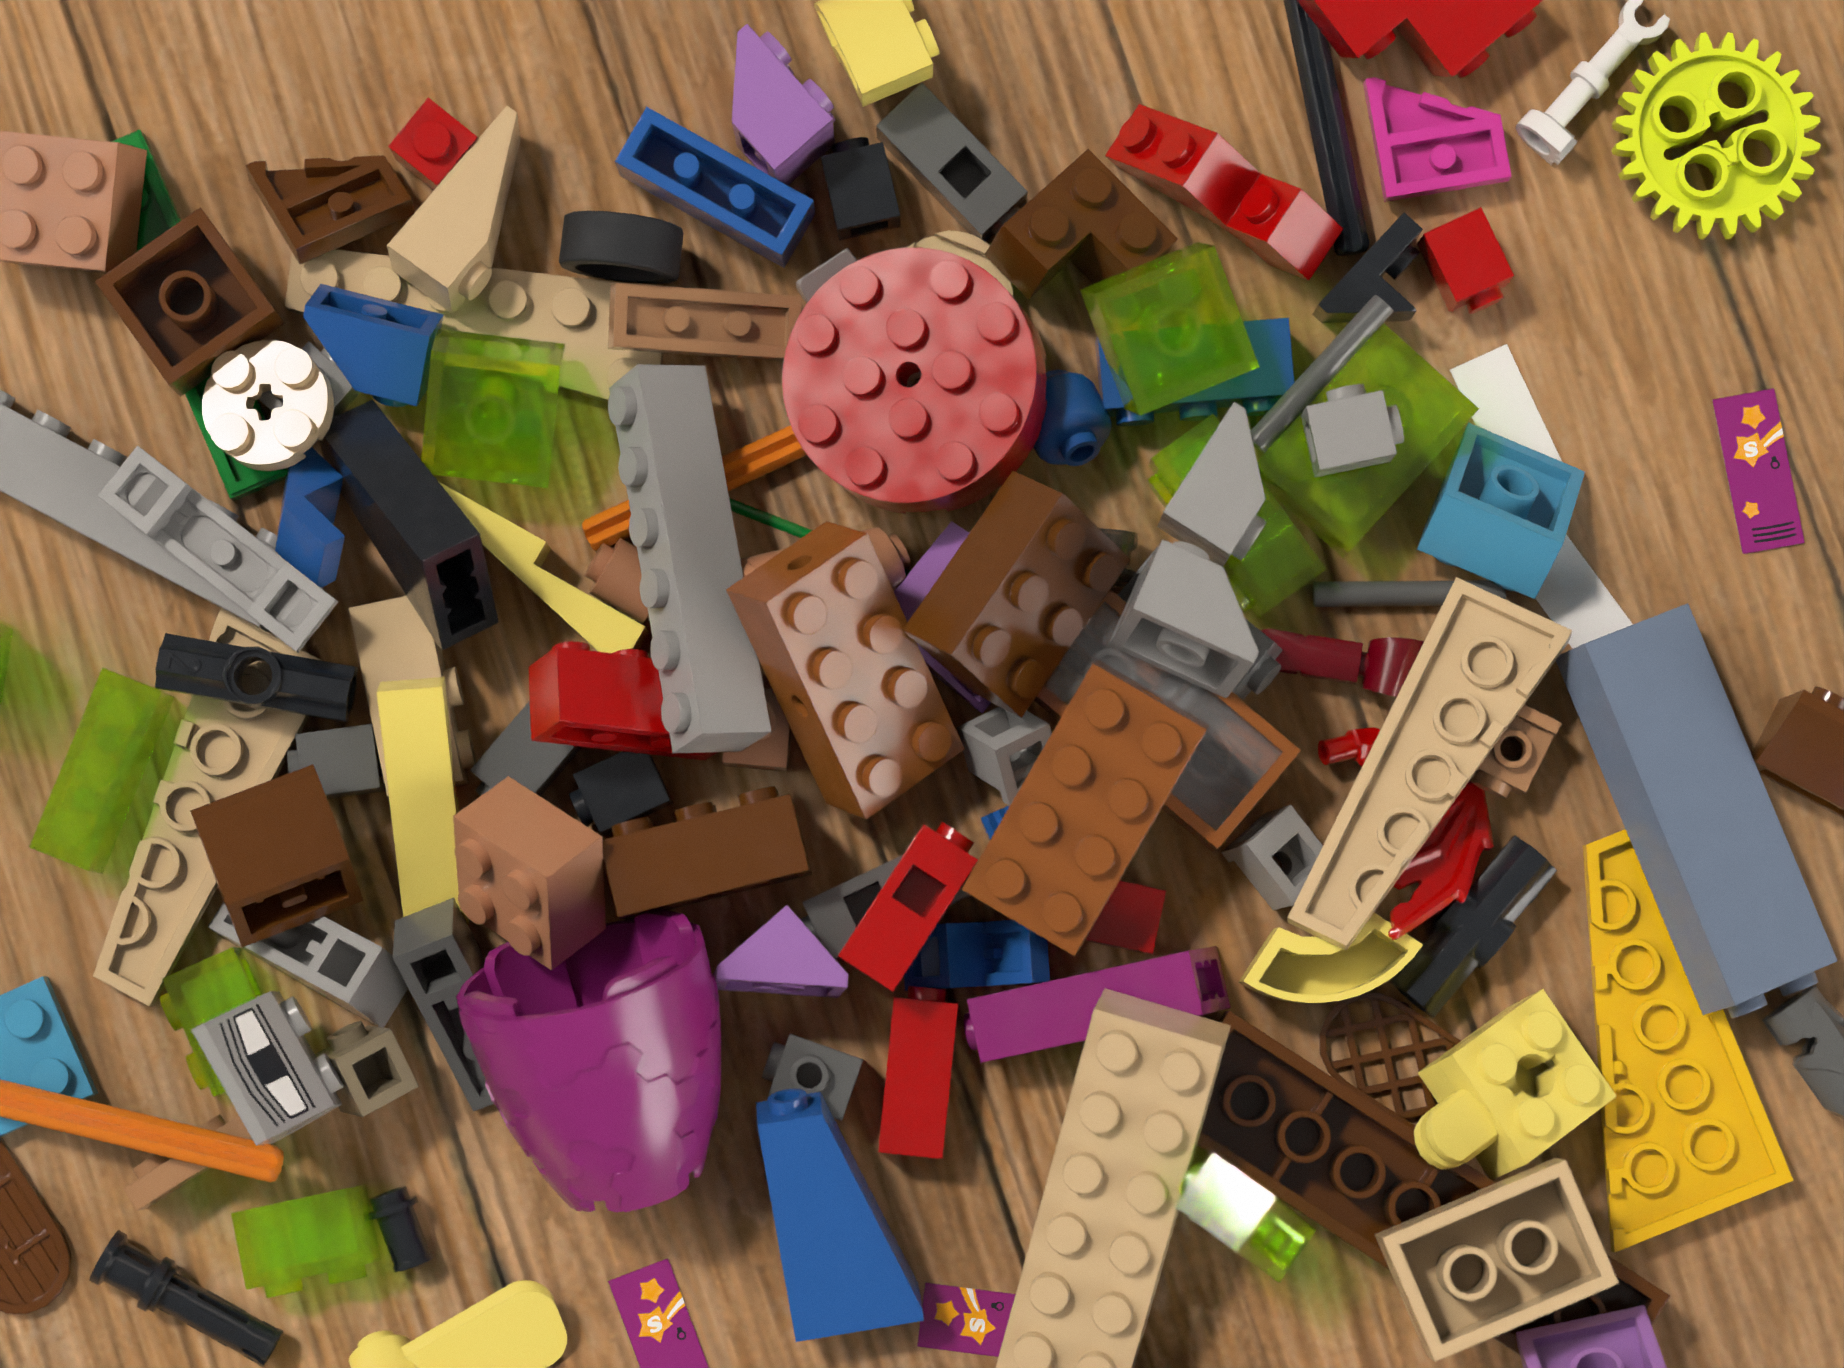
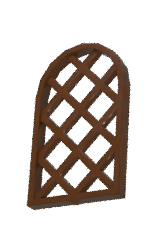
M1363 993L1356 997L1341 1000L1326 1015L1319 1033V1054L1327 1072L1333 1078L1414 1129L1415 1125L1406 1120V1118L1424 1115L1437 1104H1434L1432 1093L1419 1075L1396 1080L1391 1056L1414 1052L1418 1071L1420 1072L1426 1067L1422 1053L1423 1049L1445 1045L1446 1051L1454 1047L1453 1044L1457 1045L1461 1040L1411 1009L1405 1002H1400L1381 993ZM1360 999H1370L1375 1020L1351 1025L1347 1005ZM1378 1000L1394 1005L1405 1013L1382 1018ZM1341 1012L1343 1027L1329 1029L1332 1019ZM1415 1020L1443 1038L1420 1042ZM1407 1021L1412 1044L1389 1049L1384 1025ZM1376 1027L1381 1051L1358 1056L1353 1032ZM1345 1034L1350 1058L1330 1062L1326 1052V1038ZM1383 1058L1388 1082L1365 1087L1360 1063ZM1352 1065L1357 1088L1347 1082L1334 1069ZM1421 1083L1426 1106L1403 1111L1398 1087ZM1390 1089L1395 1112L1367 1094Z

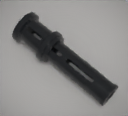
M118 1230L114 1234L94 1267L89 1281L96 1285L106 1282L137 1299V1307L145 1312L148 1310L154 1312L158 1308L224 1346H228L241 1353L244 1357L257 1363L262 1368L264 1367L284 1332L283 1330L254 1317L244 1309L191 1282L190 1279L177 1273L179 1267L174 1265L175 1261L167 1256L159 1260L128 1243L127 1234Z

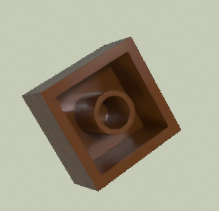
M201 207L95 281L165 381L180 397L212 375V365L222 353L235 351L243 345L260 341L285 324Z

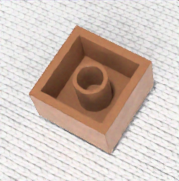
M0 131V261L20 265L107 273L136 253L147 150L118 142Z
M509 776L453 816L459 892L458 902L460 909L472 922L485 925L506 939L517 952L525 956L530 955L550 970L556 968L606 929L602 836Z

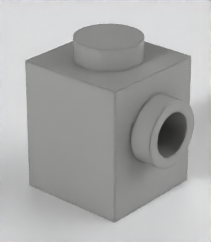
M1364 384L1349 385L1326 392L1328 402L1306 406L1301 414L1314 477L1390 462L1397 454L1395 444L1404 442L1402 422L1396 404L1386 406L1383 390L1366 393Z

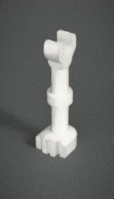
M1628 0L1620 11L1618 18L1619 28L1589 62L1581 61L1570 73L1572 82L1545 112L1531 109L1516 124V131L1521 139L1550 165L1553 162L1558 165L1578 142L1565 126L1591 97L1595 99L1600 98L1610 85L1608 78L1638 45H1648L1658 40L1667 29L1670 21L1665 14L1655 25L1643 27L1637 23L1634 16L1635 11L1643 0Z

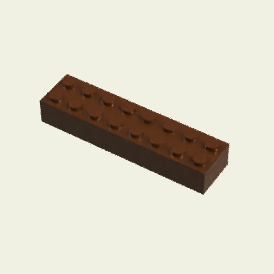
M1225 1011L1218 1022L1230 1025L1231 1027L1197 1146L1389 1270L1375 1234L1495 1184L1494 1181L1466 1163L1450 1169H1438L1430 1165L1417 1149L1414 1129L1233 1012ZM1607 1255L1619 1284L1492 1338L1520 1355L1516 1332L1642 1305L1645 1306L1651 1325H1653L1670 1295Z

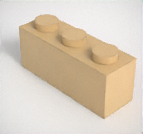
M407 596L349 608L387 796L389 797L377 700L378 686L380 682L445 677L455 787L469 784L467 769L473 768L476 764V756L469 729L458 731L454 706L463 705L464 700L456 667L445 668L442 649L430 634Z

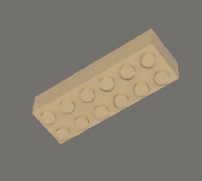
M1104 989L1091 1018L996 1368L1135 1367L1230 1031V1025L1113 990Z

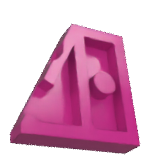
M1376 77L1365 79L1363 87L1384 202L1510 180L1512 175L1500 114L1473 106L1464 108L1453 105L1446 98L1426 92L1420 95L1386 85V80Z

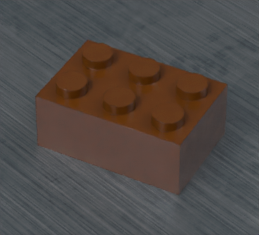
M1012 471L909 619L903 631L971 692L1022 718L1131 559L1063 493Z
M770 786L739 794L740 806L717 812L716 805H713L712 801L675 810L677 822L655 827L653 820H650L649 817H644L611 826L614 837L602 840L603 857L618 917L630 920L646 910H671L812 875L795 802L791 794L779 796L776 786Z

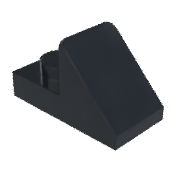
M1404 212L1321 300L1313 316L1321 323H1349L1374 295H1377L1393 309V313L1385 322L1411 320L1417 312L1416 308L1382 277L1387 273L1396 280L1416 259L1420 251L1412 244L1417 240L1423 229Z

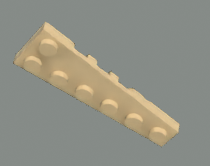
M334 249L303 264L298 263L293 253L291 255L285 308L290 312L303 315L305 304L319 285L325 284L444 314L437 349L438 353L456 357L461 361L478 366H487L515 374L520 378L537 383H546L579 393V395L607 403L610 395L609 387L637 364L662 365L664 353L608 349L610 285L620 282L491 268L490 280L483 291L473 300L465 298L456 310L451 313L392 271L390 257L387 255Z
M221 608L217 615L209 641L242 647H260L270 652L320 660L303 650L297 653L275 635ZM256 661L249 664L242 674V686L249 695H257L264 692L272 681V670L265 661ZM192 695L184 720L181 719L173 742L175 746L163 780H160L153 800L155 804L143 839L139 841L129 870L130 877L128 883L121 893L93 977L148 1006L154 1007L218 888L190 810L277 778L287 760V752L291 751L296 743L295 734H301L310 716L268 708L256 709L245 704Z

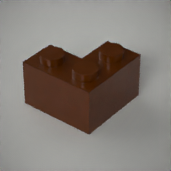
M1087 149L1002 225L984 255L1028 300L1065 266L1072 262L1116 306L1157 269L1178 238Z

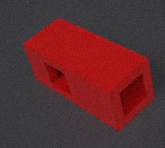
M941 822L936 832L923 824L838 956L894 992L978 862L977 858L968 853L974 842Z
M908 986L907 998L894 997L879 1153L943 1159L958 1004L945 1002L946 990Z

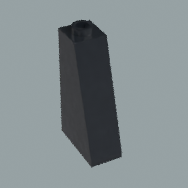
M370 400L332 418L328 432L320 441L323 458L343 476L342 496L438 646L444 650L499 623L480 533L373 400Z

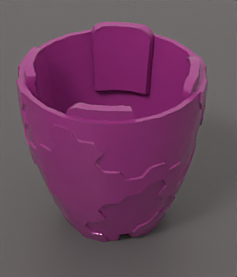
M664 909L646 910L630 920L606 923V929L553 970H550L530 955L520 954L509 942L489 951L484 967L470 977L457 994L461 1023L486 1079L485 1086L492 1102L499 1110L507 1128L525 1155L532 1158L533 1163L545 1181L570 1208L576 1211H595L594 1201H604L608 1211L629 1212L678 1196L689 1185L688 1174L691 1172L694 1178L700 1177L704 1169L712 1129L718 1118L721 1089L719 995L716 978L711 972L704 938L699 925L691 923L685 915Z

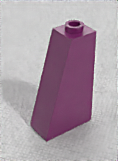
M1217 946L1180 952L967 999L970 1012L964 1015V1030L968 1044L973 1051L978 1050L980 1062L982 1063L1086 1040L1094 1008L1105 988L1197 1016L1229 1009L1231 1007Z

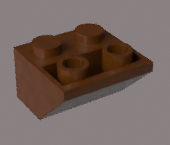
M1815 686L1812 693L1803 689L1779 699L1751 753L1759 774L1844 818V698L1827 689Z
M314 764L190 810L220 894L242 947L364 901L351 860Z

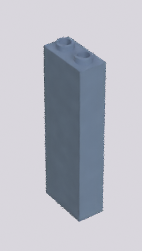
M1684 604L1589 641L1561 654L1557 658L1556 663L1702 1014L1705 1015L1727 1008L1731 1018H1736L1768 1005L1764 993L1779 987L1782 996H1786L1818 983L1819 981L1814 971L1837 962V958L1689 604Z

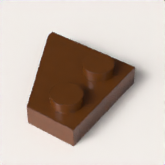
M385 155L357 156L346 161H336L331 158L305 159L304 169L268 171L266 161H254L246 165L250 183L299 264H303L414 214L412 198Z

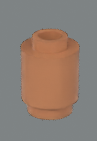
M622 538L617 541L613 548L602 543L584 575L594 581L589 594L640 623H643L646 619L649 620L648 608L644 606L640 596L642 574L637 547Z

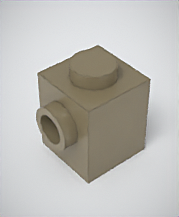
M362 1021L354 1022L329 1035L327 1040L330 1046L315 1054L316 1057L323 1053L327 1054L344 1085L343 1088L336 1091L342 1102L339 1109L343 1113L364 1117L419 1087L392 1030L372 1025L364 1027Z

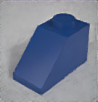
M320 284L305 304L303 318L353 389L370 394L375 401L387 406L403 407L408 404L413 406L419 404L432 382L444 314Z

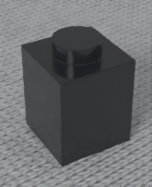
M859 137L832 145V154L821 156L839 241L901 227L900 212L883 142L870 145L868 138Z
M624 751L573 774L579 789L569 793L582 824L586 827L596 824L599 833L604 836L613 832L611 827L613 825L644 818L674 804L651 754Z

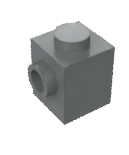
M789 1034L786 1046L776 1042L773 1043L762 1079L773 1082L768 1094L769 1096L786 1089H802L806 1091V1094L821 1092L833 1118L842 1121L864 1059Z

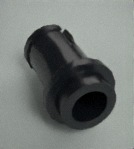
M402 1186L369 1199L373 1211L368 1213L370 1220L377 1219L393 1262L395 1273L416 1267L434 1258L432 1251H429L413 1207L414 1204L418 1203L416 1195L410 1197L407 1187Z

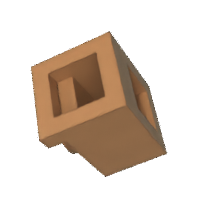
M1524 704L1475 772L1476 775L1472 783L1502 799H1507L1510 791L1518 795L1526 793L1554 735L1557 734L1562 723ZM1505 738H1515L1521 743L1523 753L1518 761H1508L1502 756L1500 746Z

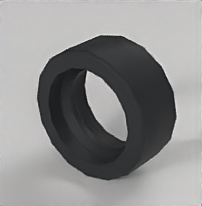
M574 211L564 216L559 263L562 268L568 271L594 278L644 284L671 283L679 278L684 233L681 227L652 217L611 211Z

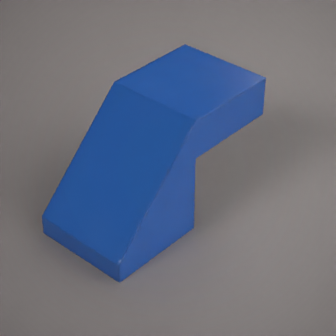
M311 447L303 453L306 456L304 459L288 467L275 551L284 560L322 588L336 581L345 535L332 524L336 516L343 476Z
M1014 920L938 924L904 975L905 991H908V986L949 989L1050 981L1048 940Z

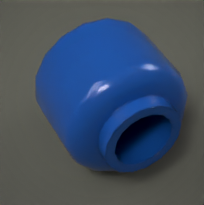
M1059 369L1046 372L1045 399L1048 402L1042 427L1033 448L1039 458L1050 464L1080 466L1088 463L1098 455L1100 448L1109 437L1112 428L1110 415L1107 409L1104 408L1103 401L1094 383L1085 375Z

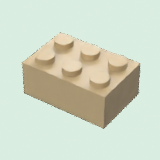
M1553 1158L1375 1234L1424 1352L1428 1358L1435 1362L1619 1284L1567 1161L1564 1159Z

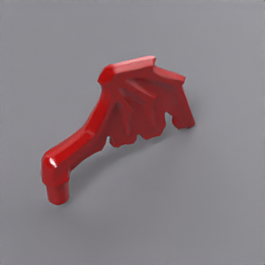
M1375 727L1351 729L1345 735L1319 741L1318 755L1324 765L1354 760L1362 767L1380 729ZM1469 780L1393 887L1398 890L1417 882L1420 886L1414 891L1408 902L1398 904L1390 912L1391 929L1388 932V936L1392 940H1397L1444 909L1453 900L1456 899L1461 904L1464 903L1482 851H1490L1494 847L1485 790L1474 785L1472 781Z

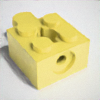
M1541 989L1504 1009L1418 1072L1438 1104L1426 1112L1414 1128L1415 1144L1420 1155L1430 1165L1438 1169L1456 1168L1475 1157L1487 1176L1494 1180L1531 1162L1617 1096L1544 989Z

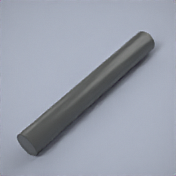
M1374 295L1254 426L1250 432L1255 448L1265 454L1304 411L1305 407L1316 398L1393 313V309L1382 298Z
M1455 580L1313 582V607L1442 606ZM1464 580L1506 600V590L1497 586L1493 581Z

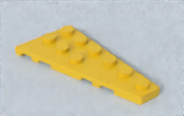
M1626 829L1583 846L1598 1070L1617 1096L1601 1108L1611 1252L1614 1253L1794 1181L1724 1010L1705 1015L1700 1010Z

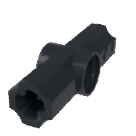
M165 633L162 645L159 648L155 668V688L245 704L256 709L268 708L348 722L356 695L358 667L270 652L260 647H242ZM256 661L267 662L272 670L270 686L260 694H247L242 686L244 669Z
M1516 835L1512 836L1470 886L1465 902L1461 904L1455 899L1441 911L1430 926L1433 931L1422 943L1423 946L1414 958L1396 974L1390 983L1417 1008L1431 1018H1434L1476 967L1481 969L1503 946L1517 927L1514 921L1536 899L1545 885L1551 881L1550 878L1557 870L1535 848Z

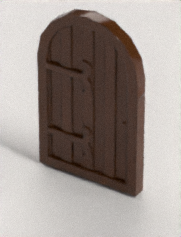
M1 1137L0 1311L7 1314H29L49 1306L63 1292L71 1274V1250L60 1224L55 1221Z

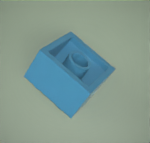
M1468 422L1429 513L1417 550L1434 556L1438 561L1446 565L1460 567L1493 581L1497 586L1505 590L1516 591L1535 599L1564 543L1585 471Z

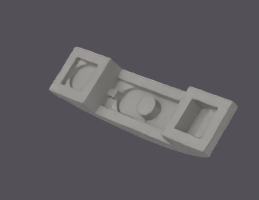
M138 445L98 494V497L146 535L154 539L297 653L300 652L338 603L336 599Z

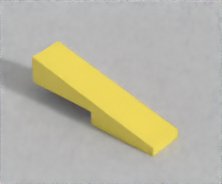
M440 483L478 530L482 546L596 651L613 653L623 649H640L649 633L644 625L541 568L552 549L546 541Z
M445 677L380 682L377 689V700L403 917L451 898L455 899L460 909L453 816L459 812V804L455 791ZM460 909V911L462 912V914H463V916H464V918H465L467 924L469 925V918H468V917L464 914V912Z

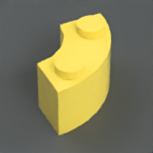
M821 0L814 3L815 10L836 58L844 67L863 107L933 77V62L931 58L940 54L926 19L914 23L910 12L914 11L912 0Z
M1373 913L1347 951L1319 937H1302L1278 927L1271 931L1238 983L1254 992L1285 1002L1326 1003L1341 1001L1359 996L1387 982L1414 958L1423 944L1408 934L1403 935L1397 940H1392L1388 936L1391 923L1376 913Z

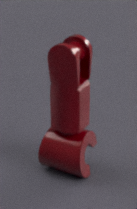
M1276 629L1260 630L1283 649L1275 659L1281 664L1279 672L1289 674L1300 673L1301 676L1355 685L1357 684L1358 677H1363V689L1394 697L1398 696L1424 641L1410 638H1376L1369 641L1367 652H1363V643L1309 634L1305 637L1299 633Z

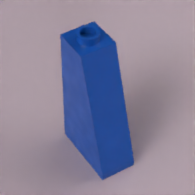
M786 1089L771 1094L767 1101L756 1102L757 1126L796 1342L924 1321L919 1284L821 1092L806 1094V1091L802 1089Z

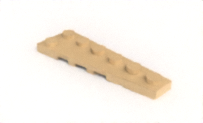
M1456 577L1287 918L1289 924L1347 951L1565 649L1572 635L1571 629Z

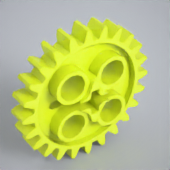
M1730 32L1724 36L1719 47L1713 49L1707 33H1701L1696 39L1694 52H1690L1687 45L1681 39H1677L1671 46L1672 62L1657 51L1653 53L1648 62L1654 76L1637 69L1630 79L1634 87L1641 94L1623 92L1617 102L1625 110L1632 113L1631 115L1616 117L1611 127L1617 132L1628 135V139L1620 141L1612 149V155L1630 157L1631 163L1618 176L1620 180L1638 178L1641 182L1640 187L1631 198L1634 202L1641 201L1649 196L1656 200L1650 215L1652 220L1661 217L1667 210L1675 214L1673 232L1678 233L1689 220L1696 221L1698 238L1704 240L1710 233L1713 224L1718 223L1721 233L1726 240L1731 239L1736 234L1739 219L1750 233L1756 232L1761 227L1759 210L1775 221L1784 213L1782 204L1777 196L1784 200L1795 202L1802 194L1798 185L1791 178L1808 180L1815 171L1813 167L1800 159L1801 157L1815 155L1821 146L1815 140L1804 137V133L1811 131L1820 123V117L1802 115L1800 110L1814 96L1812 92L1797 94L1792 92L1790 87L1800 75L1798 69L1782 76L1775 71L1782 54L1780 52H1775L1764 62L1758 59L1759 40L1753 39L1743 52L1735 51L1734 35ZM1724 82H1732L1739 85L1746 94V107L1735 109L1723 104L1718 95V85ZM1675 106L1683 110L1688 117V130L1676 133L1666 129L1660 121V108ZM1758 112H1764L1767 115L1766 122L1736 130L1722 145L1717 140H1713L1692 149L1676 159L1667 160L1664 157V151L1668 149L1678 148L1697 141L1710 126L1714 132H1720ZM1755 139L1766 144L1772 156L1771 165L1760 167L1750 163L1744 156V141ZM1691 163H1698L1707 167L1713 175V189L1701 191L1691 187L1685 178V166Z

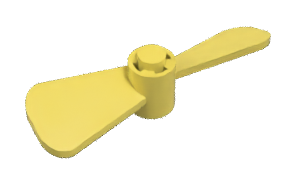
M520 1280L512 1282L412 1341L404 1335H395L392 1331L388 1330L371 1333L359 1341L358 1348L349 1357V1364L351 1368H546L554 1364L563 1355L567 1346V1332L551 1292L538 1282Z

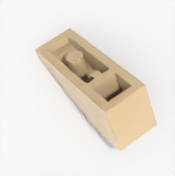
M506 106L387 244L392 271L451 313L456 310L465 298L468 300L475 299L483 291L492 274L491 267L521 140L517 112L509 106Z

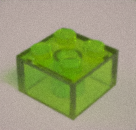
M1197 242L1080 289L1124 408L1130 412L1141 416L1259 368L1214 245Z
M438 329L431 350L421 461L433 475L548 488L554 461L565 344Z

